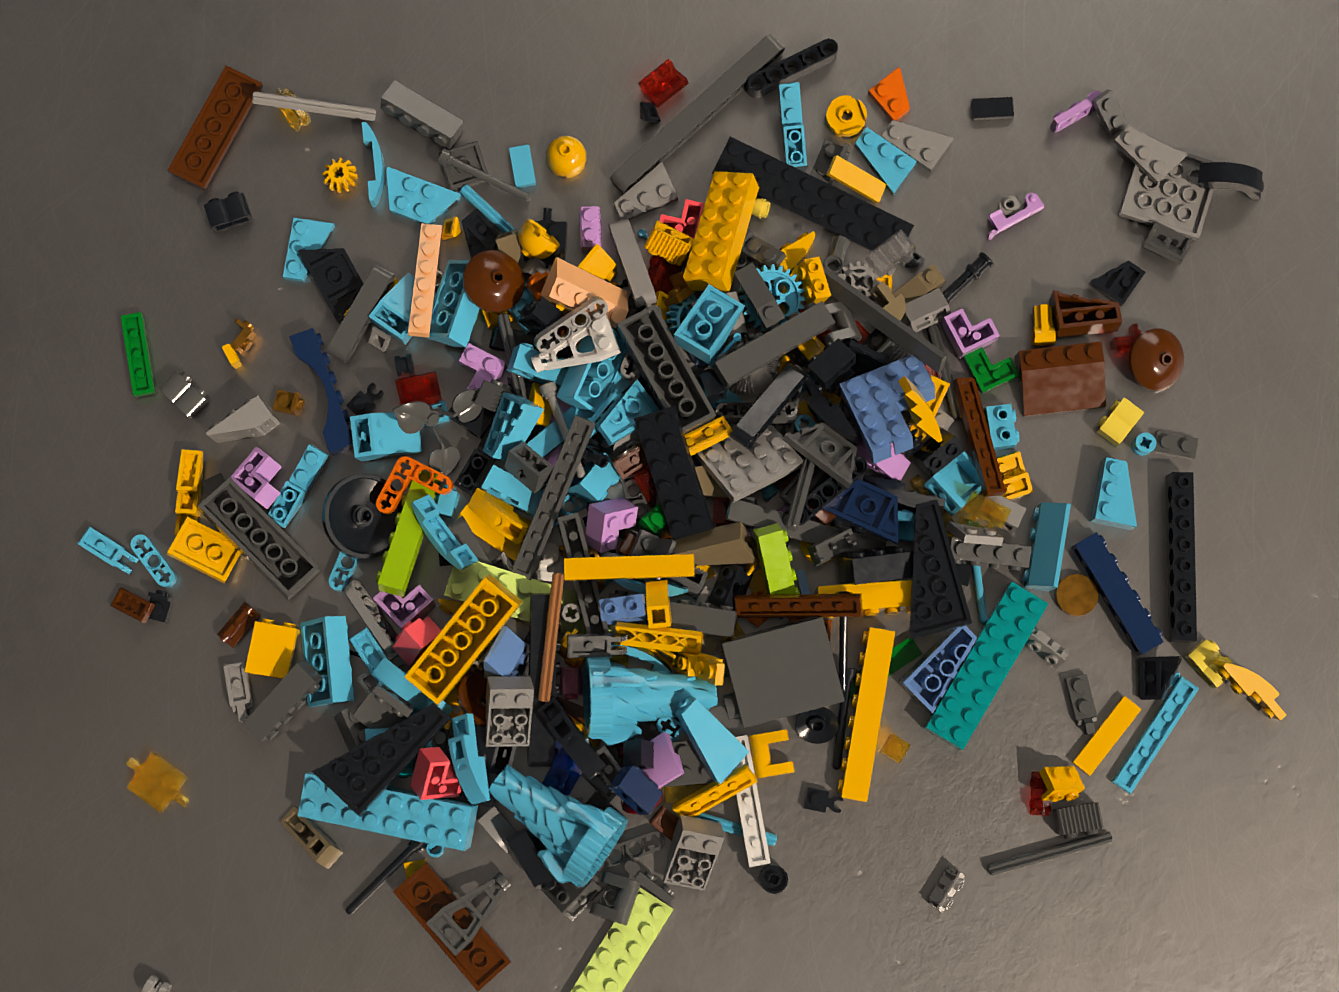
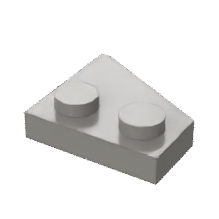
M948 521L947 530L963 543L1002 546L1004 538L993 528L985 527L983 529Z

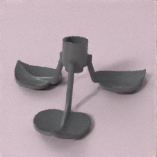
M480 388L467 389L458 393L452 402L454 413L443 411L439 408L434 410L430 405L422 401L408 402L392 409L403 432L407 434L416 433L423 428L424 423L432 431L441 449H434L430 453L428 459L430 468L447 476L457 467L460 461L459 450L451 445L445 447L433 426L439 422V414L450 417L458 416L459 420L463 423L475 419L482 410L481 406L474 403Z

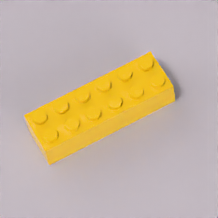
M714 171L683 275L690 290L704 291L708 285H711L723 293L730 292L734 272L736 271L759 190L753 173Z
M487 575L405 675V678L438 705L447 697L523 601L492 575Z
M912 580L858 585L818 586L815 589V594H836L839 591L861 594L864 616H875L881 611H885V615H894L901 612L900 610H906V613L910 614ZM823 617V619L835 618V617Z

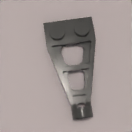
M499 872L493 880L443 907L426 925L456 956L472 941L503 891L511 884ZM495 882L498 884V886H499L501 889H497V888L495 887ZM480 893H486L490 901L482 911H478L471 901ZM464 907L469 908L474 914V919L467 929H461L452 919L454 912Z

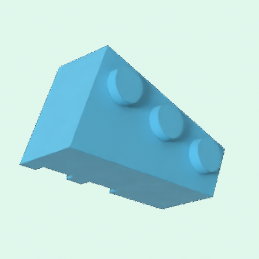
M503 392L483 452L492 458L506 461L509 450L522 442H526L544 409L524 397Z
M1108 457L1100 461L1090 522L1127 530L1137 527L1127 461Z
M495 465L492 466L482 485V488L487 493L531 517H534L545 491V488H542L534 494L506 469L503 470Z

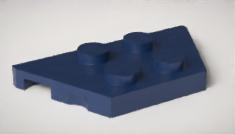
M857 479L849 488L841 492L823 508L824 511L896 544L899 542L897 496L863 480Z

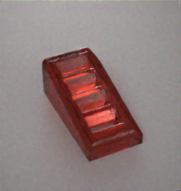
M646 464L635 471L634 478L649 506L654 508L657 498L656 486L649 465Z

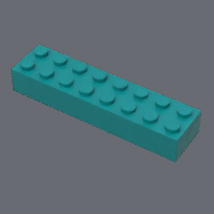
M1014 582L1008 583L989 614L987 621L976 636L977 639L965 660L962 661L955 677L949 683L945 694L936 705L935 711L930 714L923 729L957 750H963L1049 603Z

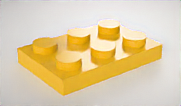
M187 517L166 555L225 584L241 553L221 533Z

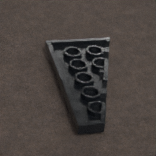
M937 499L919 503L915 506L909 640L972 624Z
M433 703L411 715L408 719L395 724L390 729L381 734L379 733L312 772L358 816H361L418 755L419 749L424 748L451 718Z

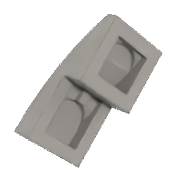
M494 806L478 822L500 847L508 853L512 849L507 843L506 838L517 833V831Z

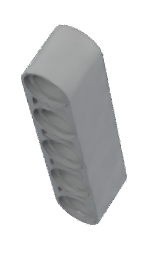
M629 219L608 224L636 308L657 303L656 295Z

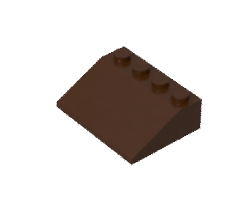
M1101 341L1018 351L1014 356L1016 369L1019 373L1017 378L1023 417L1106 407L1105 361Z

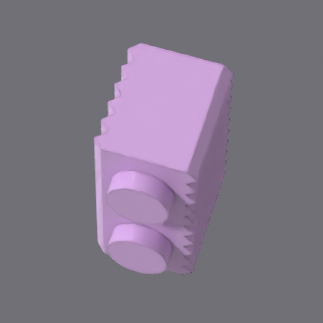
M598 206L579 207L581 253L588 254L596 244L602 248L600 208Z

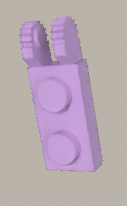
M1095 90L1093 93L1088 94L1086 100L1082 102L1077 101L1067 111H1060L1055 114L1050 128L1056 133L1095 110L1092 100L1102 93Z

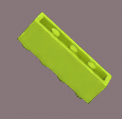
M778 523L753 530L767 595L800 594L798 587L794 585L797 577L794 568L790 566V561H793L790 549L786 547V542H788L786 530L782 529Z

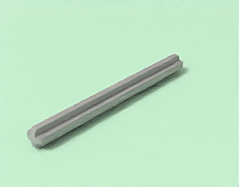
M256 91L253 92L252 103L370 121H374L376 116V110L372 108Z

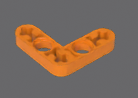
M404 456L399 458L377 498L376 507L384 514L394 512L411 480L441 495H447L453 490V482L446 475L410 457ZM408 461H410L409 465L411 466V469H406L404 471L403 475L406 476V479L404 480L402 477L396 475V473L399 472L401 474L404 469L403 467H401L402 463L406 464ZM428 470L430 478L427 481H421L419 479L420 472ZM434 479L440 482L447 480L448 488L440 490V486L433 482ZM400 480L402 483L400 490L393 491L391 489L392 481ZM389 491L393 495H397L396 498L391 496L389 500L391 507L383 509L382 501H387L390 496L386 492Z

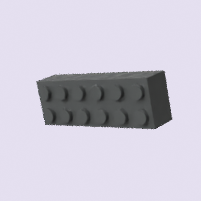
M656 305L619 322L616 330L659 409L662 410L675 406L684 435L713 421L716 414Z
M230 477L198 505L199 512L288 601L319 573L320 567Z

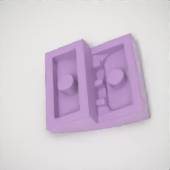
M666 732L650 740V742L654 743V768L642 770L643 775L647 779L654 781L658 785V789L684 774L680 756L674 753L670 734Z

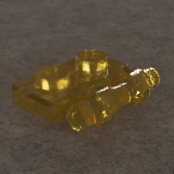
M972 491L963 509L970 516L968 519L960 516L957 523L984 529L985 527L974 523L978 517L988 522L986 527L993 528L995 525L1002 529L1011 512V508Z

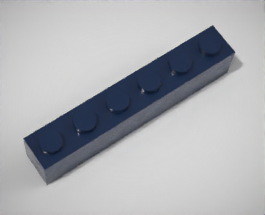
M1096 532L1073 545L1071 549L1089 578L1096 585L1098 593L1136 655H1143L1164 642L1162 639L1163 634L1150 620L1152 619L1150 612L1142 607L1139 602L1141 600L1136 590L1131 589L1128 584V576L1118 568V561L1115 555L1107 550L1105 539Z

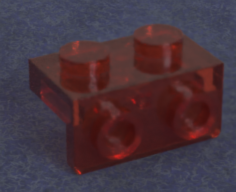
M667 59L638 84L643 96L659 108L689 84L684 75L675 69L673 62Z
M652 255L649 262L648 275L655 293L662 291L669 295L668 292L674 289L669 276L681 272L685 261H683L681 266H678V264H670L666 261V258L664 259L659 255Z
M436 371L395 379L400 405L414 401H422L432 405L438 403V400L442 398Z

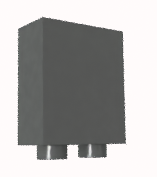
M809 617L737 636L734 639L720 641L722 651L712 654V656L722 659V663H725L724 677L729 676L733 693L723 695L728 719L740 718L744 728L845 701L823 617Z

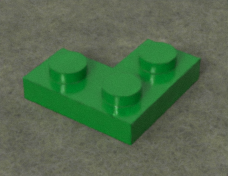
M983 347L963 356L981 394L1019 376L1011 357L991 365Z

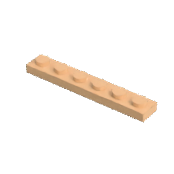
M421 223L408 336L430 337L442 225Z

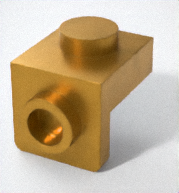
M236 319L234 322L243 330L230 345L242 354L243 351L246 352L253 344L252 341L257 335L253 331L254 326L248 321L244 320L241 322L239 319Z

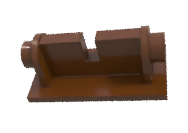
M244 602L217 635L223 642L234 648L261 615Z

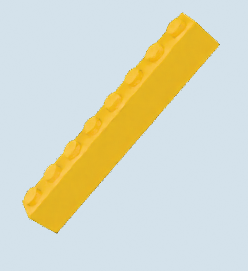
M869 627L867 631L863 632L862 644H865L864 652H860L858 665H862L861 672L857 673L855 678V686H858L857 695L853 694L851 707H854L853 716H849L848 728H851L850 737H846L844 744L847 755L846 758H842L840 769L844 771L843 779H839L837 785V792H840L841 798L867 802L895 631Z

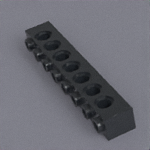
M1171 472L1166 475L1169 642L1191 643L1197 641L1193 472Z

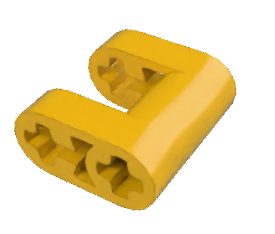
M787 729L748 736L756 778L795 772L793 761L774 765L771 762L768 744L789 740Z

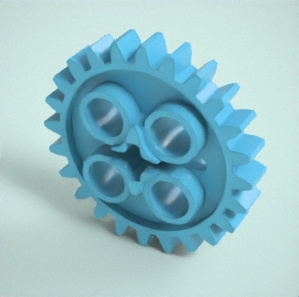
M774 264L770 265L769 270L766 265L761 267V271L756 268L776 299L777 304H782L786 308L785 318L779 321L780 324L786 322V318L794 312L800 314L798 310L804 309L800 302L806 300V298L800 296L805 291V289L798 288L802 282L794 281L797 275L795 274L790 277V269L782 272V265L777 270H775ZM771 280H773V282H774L773 287L771 286V283H770ZM779 283H782V284L785 285V287H786V292H785V294L779 292V290H778V285H779ZM742 287L739 288V291L744 293ZM744 293L742 296H739V300H742L743 305H745L746 311L743 312V315H749L747 323L754 321L753 328L761 325V331H765L766 328L760 322L746 294Z

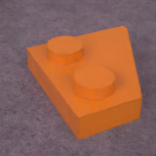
M899 67L868 91V94L891 121L899 120L910 110Z

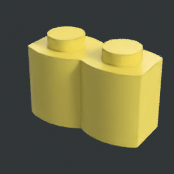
M1125 397L1121 401L1116 400L1109 408L1112 411L1108 417L1104 415L1097 424L1100 427L1097 433L1115 447L1124 440L1144 414L1141 409Z
M1204 639L1191 649L1184 658L1212 689L1218 688L1225 679L1217 673L1216 670L1218 668L1213 662L1215 660L1231 664L1233 662L1227 656L1223 657L1219 653V647L1214 641Z

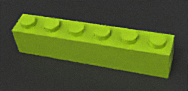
M421 471L419 474V479L423 482L430 478V472ZM434 479L433 482L441 486V482ZM412 480L408 485L410 487L408 494H404L402 498V512H398L396 516V530L391 532L388 543L391 544L389 551H385L382 558V563H384L383 569L378 571L375 580L378 583L379 591L401 597L405 595L425 534L416 518L412 502L427 495H430L435 500L437 494Z

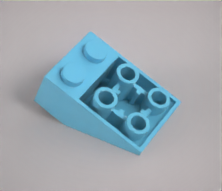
M407 273L379 301L368 316L372 323L404 345L412 337L408 336L415 277L410 273Z
M393 412L369 413L350 417L354 456L361 462L422 452L420 431L413 434L403 432Z

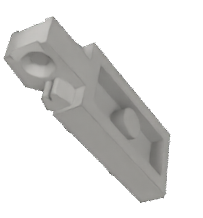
M246 661L225 664L223 667L230 707H232L233 712L238 713L239 722H244L249 717L248 709H253L249 676L245 672Z

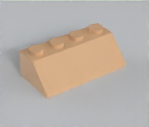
M558 257L555 258L540 296L570 311L590 298L599 296L607 303L608 311L606 315L611 327L616 330L617 324L626 319L629 311L628 292ZM596 303V304H595V307H596L595 309L598 311V310L600 309V307H599V304ZM588 309L585 310L590 316L592 315Z

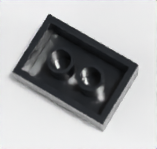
M886 546L884 550L871 548L865 549L864 552L847 551L844 552L845 556H838L840 582L858 585L912 577L913 551H907L905 547Z

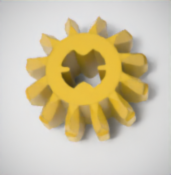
M341 157L337 163L334 159H331L332 165L325 164L327 171L322 172L323 177H325L323 182L325 185H329L331 191L336 189L338 193H341L342 188H344L346 192H349L348 186L355 187L353 180L358 179V175L355 173L356 167L351 166L349 160L344 162ZM339 173H340V175H341V173H343V176H342L341 178H340V176H339V178H337V175H338Z

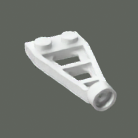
M605 314L551 352L540 353L531 357L536 372L539 373L544 370L599 362L621 352L609 319ZM585 336H591L595 346L594 350L579 353L576 349L577 342ZM570 346L573 356L564 360H558L557 352Z

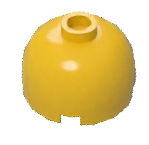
M560 136L549 144L546 151V162L549 169L556 176L572 178L583 171L587 159L586 150L577 138Z
M527 219L519 230L518 241L522 246L521 252L528 258L532 256L537 259L547 258L555 252L560 244L553 236L550 237L546 233L547 230L532 219Z

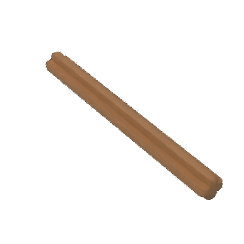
M562 573L552 574L538 695L539 701L548 702L551 696L564 574Z

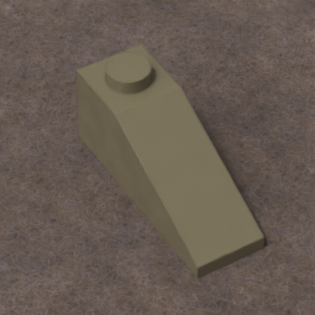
M933 264L892 294L895 297L901 293L905 303H908L931 291L940 289L946 280L935 264Z
M294 806L280 823L315 862L329 869L343 852L309 818L299 817V809Z

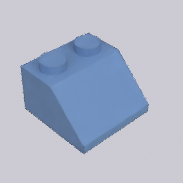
M506 626L502 627L484 659V678L486 679L487 677H517L519 674L517 670L520 664L524 665L528 658L527 644Z

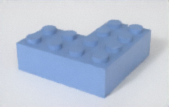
M914 355L907 356L839 384L841 397L874 464L892 457L890 446L892 442L895 455L913 448L912 434L901 414L902 411L910 409L904 398L905 393L898 380L906 376L917 387L926 402L935 399V385L923 362Z

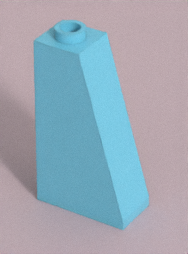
M689 696L678 704V709L675 713L710 778L721 784L749 751L696 698Z

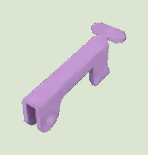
M1035 193L1027 194L1024 201L1026 208L1007 219L1001 209L989 214L990 218H988V221L994 230L988 233L987 240L993 239L996 234L1043 210L1044 204Z

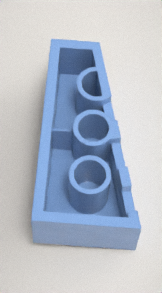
M967 626L948 630L898 683L927 712L933 713L977 637Z

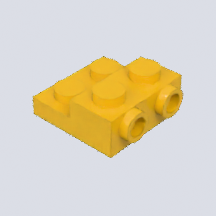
M820 256L804 259L798 265L797 272L799 281L802 282L801 285L805 289L803 292L804 298H806L805 302L807 304L812 302L818 304L823 301L824 303L831 296Z

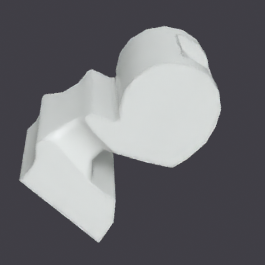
M547 543L542 553L543 560L539 561L535 573L539 581L551 583L553 573L548 572V567L559 563L560 552L555 544Z

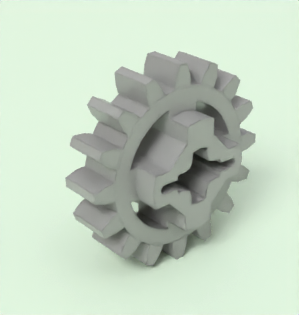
M857 261L856 266L850 262L848 269L843 267L841 270L843 274L839 273L838 276L844 281L847 279L851 286L874 301L875 298L869 292L868 280L871 279L872 288L881 282L876 281L880 274L873 273L875 267L867 268V262L864 266H861L860 261ZM855 282H862V285L855 286Z

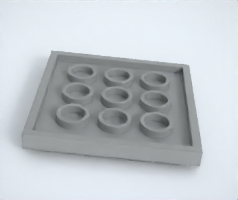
M1178 150L1187 156L1157 185L1134 164L1119 216L1149 226H1153L1154 222L1157 221L1197 241L1200 237L1214 189L1205 190L1198 184L1199 164L1215 161Z
M748 410L741 414L744 416L748 412ZM729 424V426L731 427L732 430H733L734 427L737 425V424ZM772 424L767 427L749 449L728 437L694 454L733 503L801 469L804 462L796 451L783 441L784 437Z

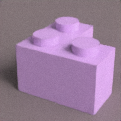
M963 308L945 316L940 323L959 359L981 347L984 348L996 342L1000 337L991 318L971 326Z
M468 343L459 359L461 367L475 373L467 389L480 388L484 380L491 382L492 379L500 382L507 369L505 361Z
M858 436L860 445L856 446V456L863 457L866 460L867 468L873 469L884 479H897L901 481L911 463L904 457V452L895 455L893 443H890L892 457L874 464L861 436Z
M256 446L230 478L266 509L281 494L269 482L282 466Z
M623 497L589 504L585 534L586 544L599 553L617 549L619 530L636 526L638 506Z
M420 585L405 598L382 591L373 597L378 607L400 630L407 622H415L418 618L422 619L436 606L434 600Z

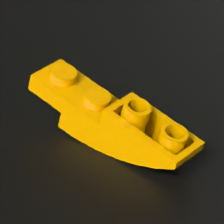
M814 231L809 234L805 232L797 238L796 242L792 244L788 242L779 248L786 255V258L779 265L783 266L782 272L790 269V275L794 267L805 259L816 236ZM771 280L770 283H771V286L773 287L774 282H773V280Z
M477 488L468 503L471 510L490 527L518 545L521 541L524 542L532 521L513 512V506Z
M671 651L676 655V658L668 657L669 668L686 676H696L713 685H723L725 663H722V659L704 653L693 654Z
M1215 660L1213 662L1218 668L1216 670L1217 673L1231 683L1229 685L1236 694L1239 695L1241 693L1249 696L1253 702L1259 703L1262 707L1261 711L1266 717L1281 721L1286 716V713L1274 701L1280 693L1265 679L1246 668L1225 661Z

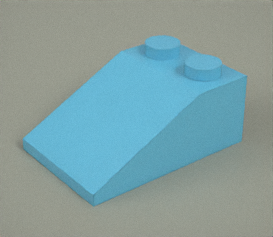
M708 285L674 333L677 345L711 365L722 349L745 305Z

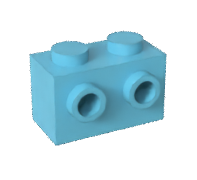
M1011 404L985 407L984 414L994 450L1014 448L1017 442H1019V432L1015 430L1016 412L1012 409Z

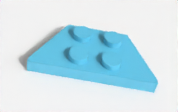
M390 167L386 169L389 209L391 213L420 224H432L438 216L443 215L448 210L449 206L461 199L460 193Z

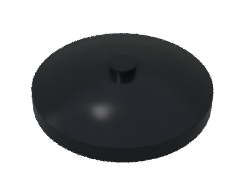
M355 474L343 478L328 492L322 507V524L329 541L343 554L353 558L367 559L378 557L384 554L385 551H389L391 545L388 543L391 532L396 530V516L398 512H402L403 506H401L402 500H400L397 508L391 514H384L377 509L376 501L386 483L385 479L373 474ZM391 485V489L393 491H396V489ZM387 491L386 494L390 496L387 501H382L381 504L384 505L383 509H385L386 507L390 508L391 504L389 503V500L391 496L396 498L397 495H393L392 493Z

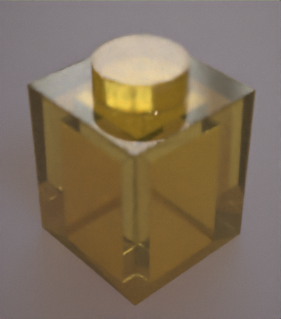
M889 734L879 753L896 764H900L911 745L898 736Z

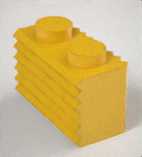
M657 220L646 239L644 248L652 255L666 258V261L670 264L681 266L692 247L694 239Z

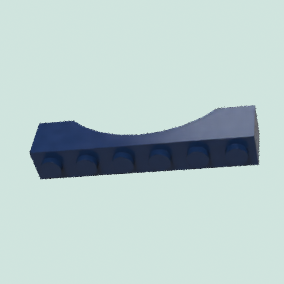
M311 328L289 336L295 355L318 374L325 387L328 399V414L322 433L329 453L333 456L353 449L352 430L348 425L350 416L347 409L343 410L341 405L344 399L341 391L336 390L335 383L338 382L334 371L330 372L328 364H331L328 353H323L321 345H324L321 334L316 333Z

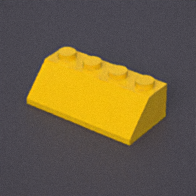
M598 244L593 247L578 265V268L607 282H612L617 275V264ZM551 302L554 306H556L563 312L560 317H562L564 314L570 311L560 305Z

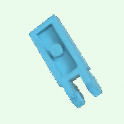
M90 526L78 543V545L111 566H116L128 574L132 571L130 567L118 562L122 555L135 563L139 560V558L127 552L124 547Z

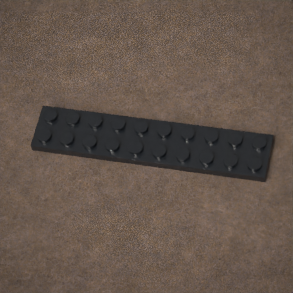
M731 136L712 174H714V171L753 173L759 186L758 197L766 199V201L836 235L846 237L849 241L896 263L914 227L913 224Z

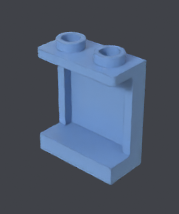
M643 594L599 600L601 620L603 622L607 621V625H615L616 622L629 623L648 620L646 596Z

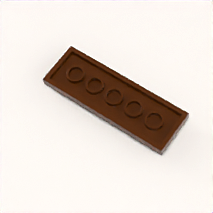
M226 65L167 171L206 190L254 104L252 103L253 92L261 91L263 87L262 82Z
M427 862L393 891L477 991L482 989L511 963V960L482 926L472 941L454 956L426 925L439 910L458 899ZM464 907L454 912L452 919L461 929H467L474 917Z

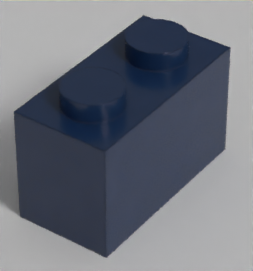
M634 765L622 767L608 787L638 815L650 814L664 794L658 789V785L654 781L647 779L643 775V771Z

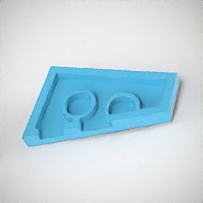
M866 127L854 145L867 163L877 172L880 180L887 185L892 195H894L917 163L912 157L868 127Z
M293 218L283 272L284 279L305 282L310 272L298 250L322 249L330 232L335 227L334 223Z
M638 379L598 428L609 446L637 430L634 418L659 410Z

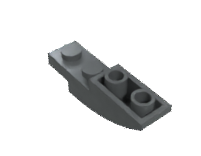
M747 229L741 252L746 255L749 261L757 266L766 265L769 269L770 265L774 264L776 270L786 258L785 253L754 236L751 230Z

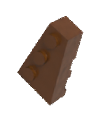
M1053 290L1049 299V304L1052 306V320L1056 338L1117 332L1122 323L1118 302L1097 298H1082L1077 294L1067 295Z

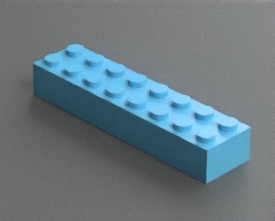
M313 772L305 773L298 816L465 851L471 847L478 804L471 805L469 802L449 798L421 800L415 791L388 786L361 816H358Z

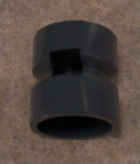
M766 865L759 873V884L768 893H780L788 884L786 871L778 865Z

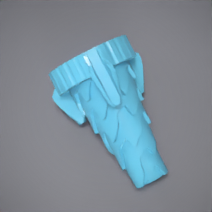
M585 657L583 668V714L586 736L591 739H602L607 745H614L641 735V729L636 726L637 722L677 717L675 712L678 709V704L689 696L696 698L707 710L717 706L716 685L698 677L686 676L684 674H667V671L628 668L625 665L610 662L608 657Z
M508 764L489 788L493 797L515 814L514 818L527 826L530 832L546 846L548 850H540L537 856L541 858L545 867L559 883L572 882L577 887H584L605 862L628 823L627 818L611 807L602 811L591 805H585L573 797L565 796L551 786L547 788L531 776H524Z

